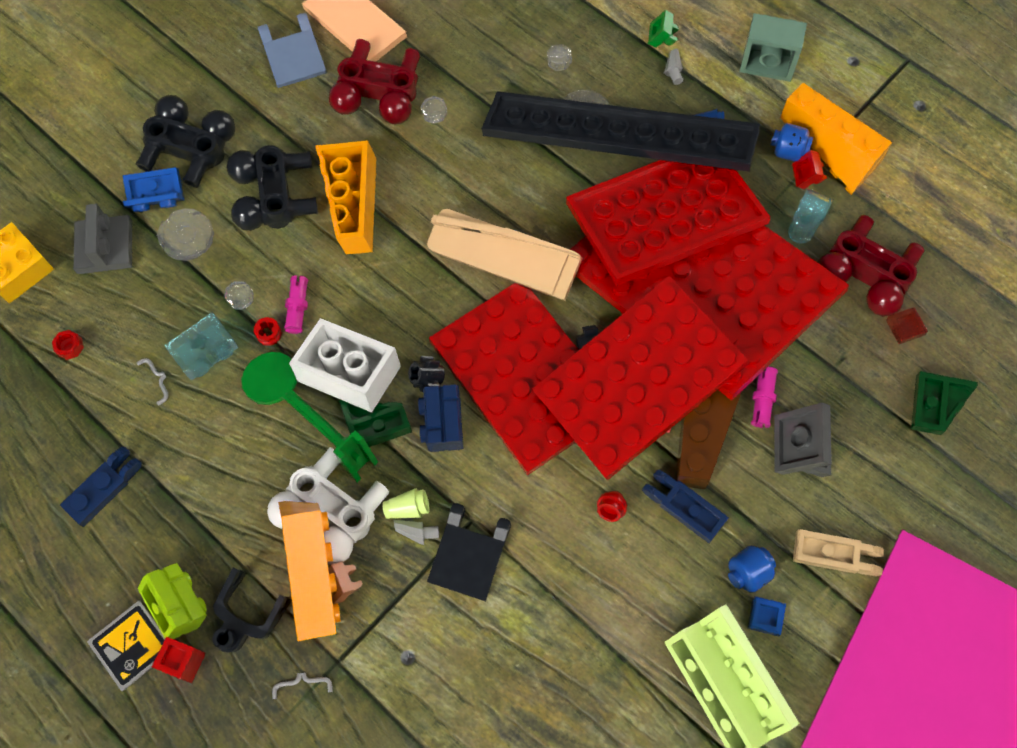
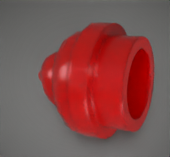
M609 491L601 494L598 498L597 512L602 519L616 522L625 515L628 505L620 492Z

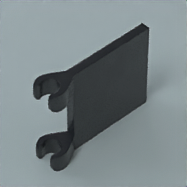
M454 503L452 504L447 525L427 582L486 602L511 528V523L508 519L500 518L497 522L493 538L461 528L460 525L466 511L463 505Z

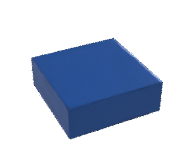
M754 596L747 629L779 637L782 632L786 604Z

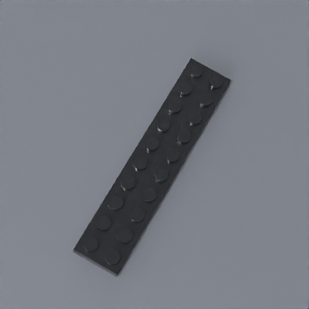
M497 91L482 126V134L487 137L750 172L760 132L759 123Z

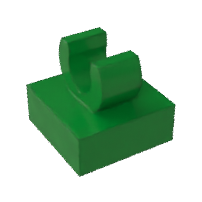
M665 10L650 23L649 45L657 48L664 42L666 45L672 46L678 41V38L673 36L679 30V27L673 23V13Z

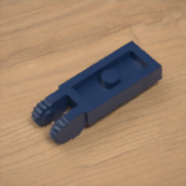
M123 446L115 450L108 457L107 463L104 462L60 504L82 527L92 520L128 485L127 482L142 467V462L138 458H133L121 468L119 474L115 471L130 455L126 447Z
M656 470L653 477L671 491L665 496L654 486L646 483L642 488L643 493L654 502L660 504L662 509L710 544L729 517L681 481L677 482L663 471Z

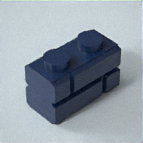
M459 385L423 388L424 397L418 398L419 414L425 415V425H420L421 443H426L429 452L464 449Z

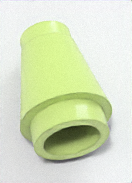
M414 488L387 501H383V512L386 519L422 518L423 514H427L430 511L428 496L424 489L418 490Z

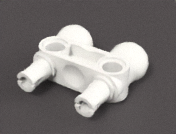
M331 447L328 448L313 467L305 466L294 472L290 478V484L285 489L286 491L279 492L272 497L267 510L271 523L282 529L278 502L318 503L321 512H327L330 526L329 531H323L325 543L330 542L333 561L327 562L329 565L344 562L349 558L353 551V543L363 539L368 534L370 525L375 520L373 512L389 494V490L383 484L375 481L360 501H355L328 481L327 477L340 463L333 453L334 449ZM304 484H314L311 490L306 492L300 491ZM358 517L361 519L357 526L349 527L346 525L350 518Z

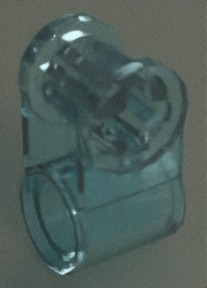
M808 188L794 214L793 221L788 230L789 237L797 243L809 242L820 223L825 219L834 200Z

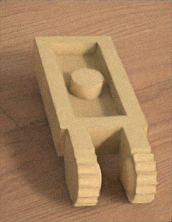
M802 529L796 531L793 562L855 574L858 572L869 576L882 575L883 568L880 566L860 562V554L874 558L884 556L883 548L864 544L860 540Z

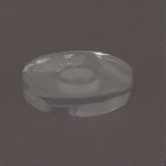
M185 208L174 211L166 221L163 220L159 225L157 236L160 246L168 256L176 260L188 261L198 258L208 250L213 241L214 231L209 219L200 211Z

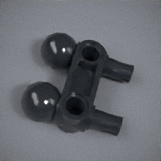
M166 95L157 101L154 109L155 115L147 119L143 125L144 136L142 140L145 146L135 164L143 171H152L160 153L190 161V167L183 181L191 187L198 188L207 169L219 165L224 159L223 148L225 142L229 141L235 133L234 119L223 110H213L208 112L202 119V129L184 124L188 120L189 115L187 104L176 95Z
M267 145L260 148L255 154L250 151L240 150L234 152L228 158L226 169L232 180L238 184H249L258 178L260 200L252 196H244L238 198L232 205L231 218L236 226L242 230L252 231L258 229L264 223V225H268L271 228L280 229L287 226L289 222H292L295 216L318 214L316 197L292 200L291 197L289 198L286 173H289L291 170L312 168L310 151L286 154V152H283V149L280 150L278 147Z

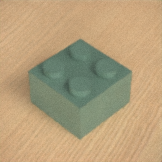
M754 13L739 72L791 82L802 51L807 23Z

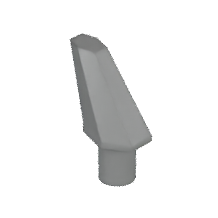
M673 49L668 55L664 74L671 77L674 85H678L683 82V77L680 73L683 67L679 50Z
M393 519L396 532L424 545V539L439 538L438 526L424 527L423 522Z

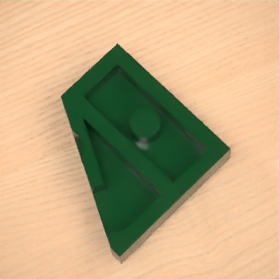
M920 371L916 375L911 430L942 435L965 405L969 396L977 388L978 382Z
M339 400L350 435L356 430L365 439L369 447L412 433L405 409L400 402H378L374 410L369 412Z

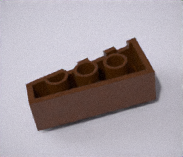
M717 390L681 420L676 472L677 482L681 481L690 488L706 489L741 393L731 401Z

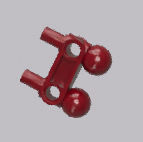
M357 39L351 57L342 60L338 65L337 71L339 76L337 84L333 85L329 91L330 106L337 113L350 115L358 110L362 97L380 100L379 113L381 117L390 124H402L410 117L412 111L411 102L417 96L416 85L418 75L415 71L420 59V53L413 48H407L401 66L369 61L367 57L371 49L370 43L364 39Z
M861 215L851 230L843 231L838 236L830 251L822 256L818 263L845 282L853 276L871 286L866 296L868 308L876 315L882 317L892 316L902 308L904 295L916 279L918 273L916 265L925 250L920 244L912 242L902 256L893 253L866 238L874 225V221L867 215Z

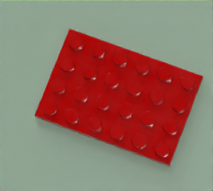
M658 160L566 197V205L616 286L769 224L770 215L737 170Z
M668 276L532 390L608 481L749 364V360L678 284Z
M513 283L429 337L431 345L527 476L576 443L532 389L579 350L530 288Z

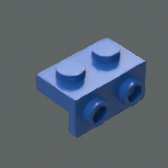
M177 167L122 175L127 199L123 201V205L127 208H133V212L149 211L150 206L160 204V208L177 206V201H184L179 168Z

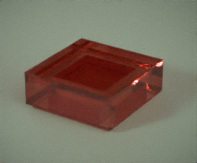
M915 307L888 316L886 319L898 344L925 336L928 332Z

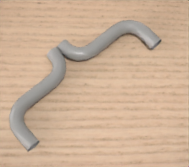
M148 358L137 361L138 366L148 363L154 375L161 376L159 386L164 393V397L157 401L158 406L163 404L169 396L163 384L164 379L167 378L164 371L158 372L153 362Z
M297 673L295 680L279 682L274 685L272 699H277V689L279 687L296 685L300 682L301 677L307 683L326 682L328 692H333L332 682L327 677L308 678L306 673Z

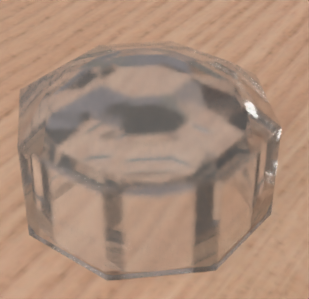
M563 44L552 45L547 51L548 66L556 71L566 70L572 63L570 48Z
M432 96L423 101L421 112L424 120L433 124L444 120L447 115V106L444 99Z
M234 281L226 287L224 298L233 309L244 310L253 303L254 292L245 281Z

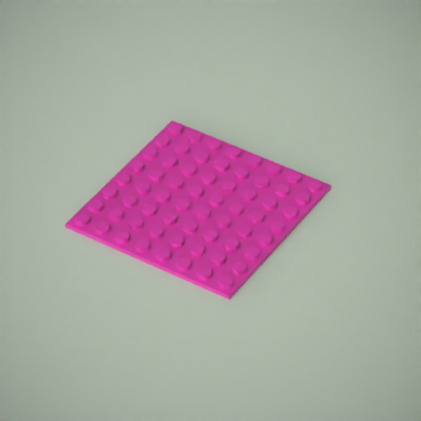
M901 530L884 565L882 575L878 578L800 748H1017V589Z

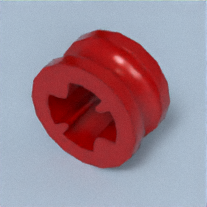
M264 317L259 319L254 326V334L262 345L272 346L281 339L282 331L277 321L273 318ZM267 327L273 332L269 336L266 333L264 334L263 331Z

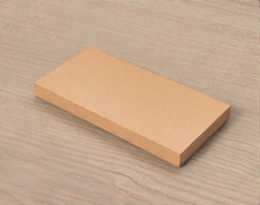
M306 0L302 3L307 13L352 52L357 39L367 40L371 46L367 57L369 61H378L407 38L406 31L370 0Z

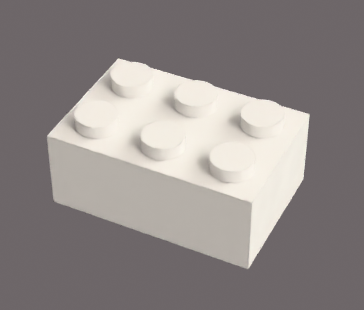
M321 318L289 362L298 382L369 412L374 410L401 367L395 347Z

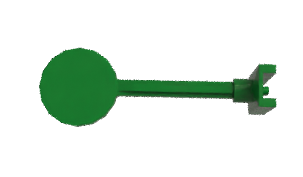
M268 352L253 359L244 369L241 379L242 389L250 400L263 405L278 403L282 400L288 402L336 447L333 453L349 476L357 483L362 479L357 471L368 461L374 466L378 463L365 439L356 430L344 438L293 391L296 387L297 379L289 364L292 360L289 356L281 352Z

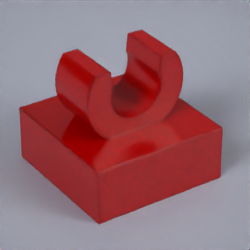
M810 150L798 161L792 163L796 187L806 189L813 183L820 184L827 179V176L823 174L822 168L824 163L820 160L819 152Z

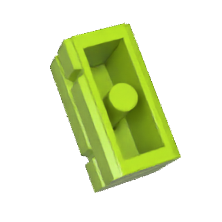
M177 563L164 567L162 570L158 569L147 573L137 588L164 638L167 636L175 639L182 634L185 635L197 630L207 616L206 604L201 597H196L192 589L190 575L187 572H182Z

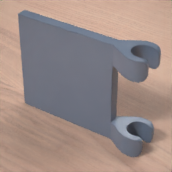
M306 13L297 15L302 32L272 40L267 24L258 26V31L278 88L327 73Z

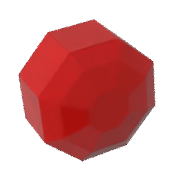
M70 330L59 332L52 341L53 351L66 360L78 357L84 348L82 338Z

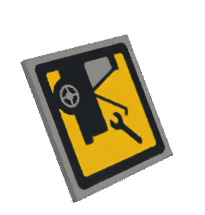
M139 600L89 639L87 643L123 692L152 668V664L165 638L151 614Z

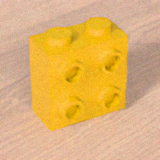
M12 222L0 230V296L10 304L55 270Z

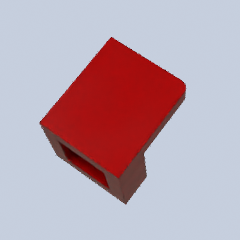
M166 636L152 664V668L192 683L206 653Z

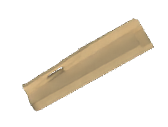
M443 209L438 215L434 214L431 220L434 227L429 236L427 246L432 252L566 301L583 259L577 252L507 227H498L450 209ZM464 228L479 230L481 233L464 230Z

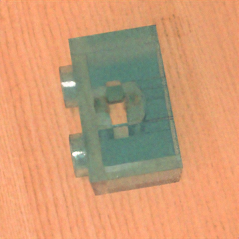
M213 312L164 345L191 381L196 377L205 375L210 367L220 360L229 358L234 350L239 348Z

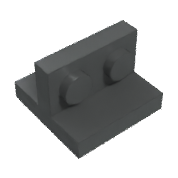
M97 204L86 205L85 220L74 221L73 270L77 274L132 268V219L130 216L108 217Z
M822 402L774 415L775 472L784 475L804 471L821 478L831 476L830 405Z

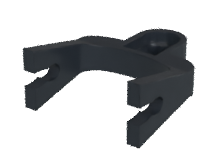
M233 567L213 605L215 614L224 621L221 628L213 635L214 646L223 652L233 653L243 646L248 636L258 639L269 637L292 602V599L279 595L270 615L262 626L252 625L242 620L230 609L228 600L247 573ZM228 634L229 641L225 644L224 637Z

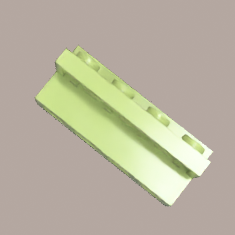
M727 604L664 642L726 748H759L800 724Z

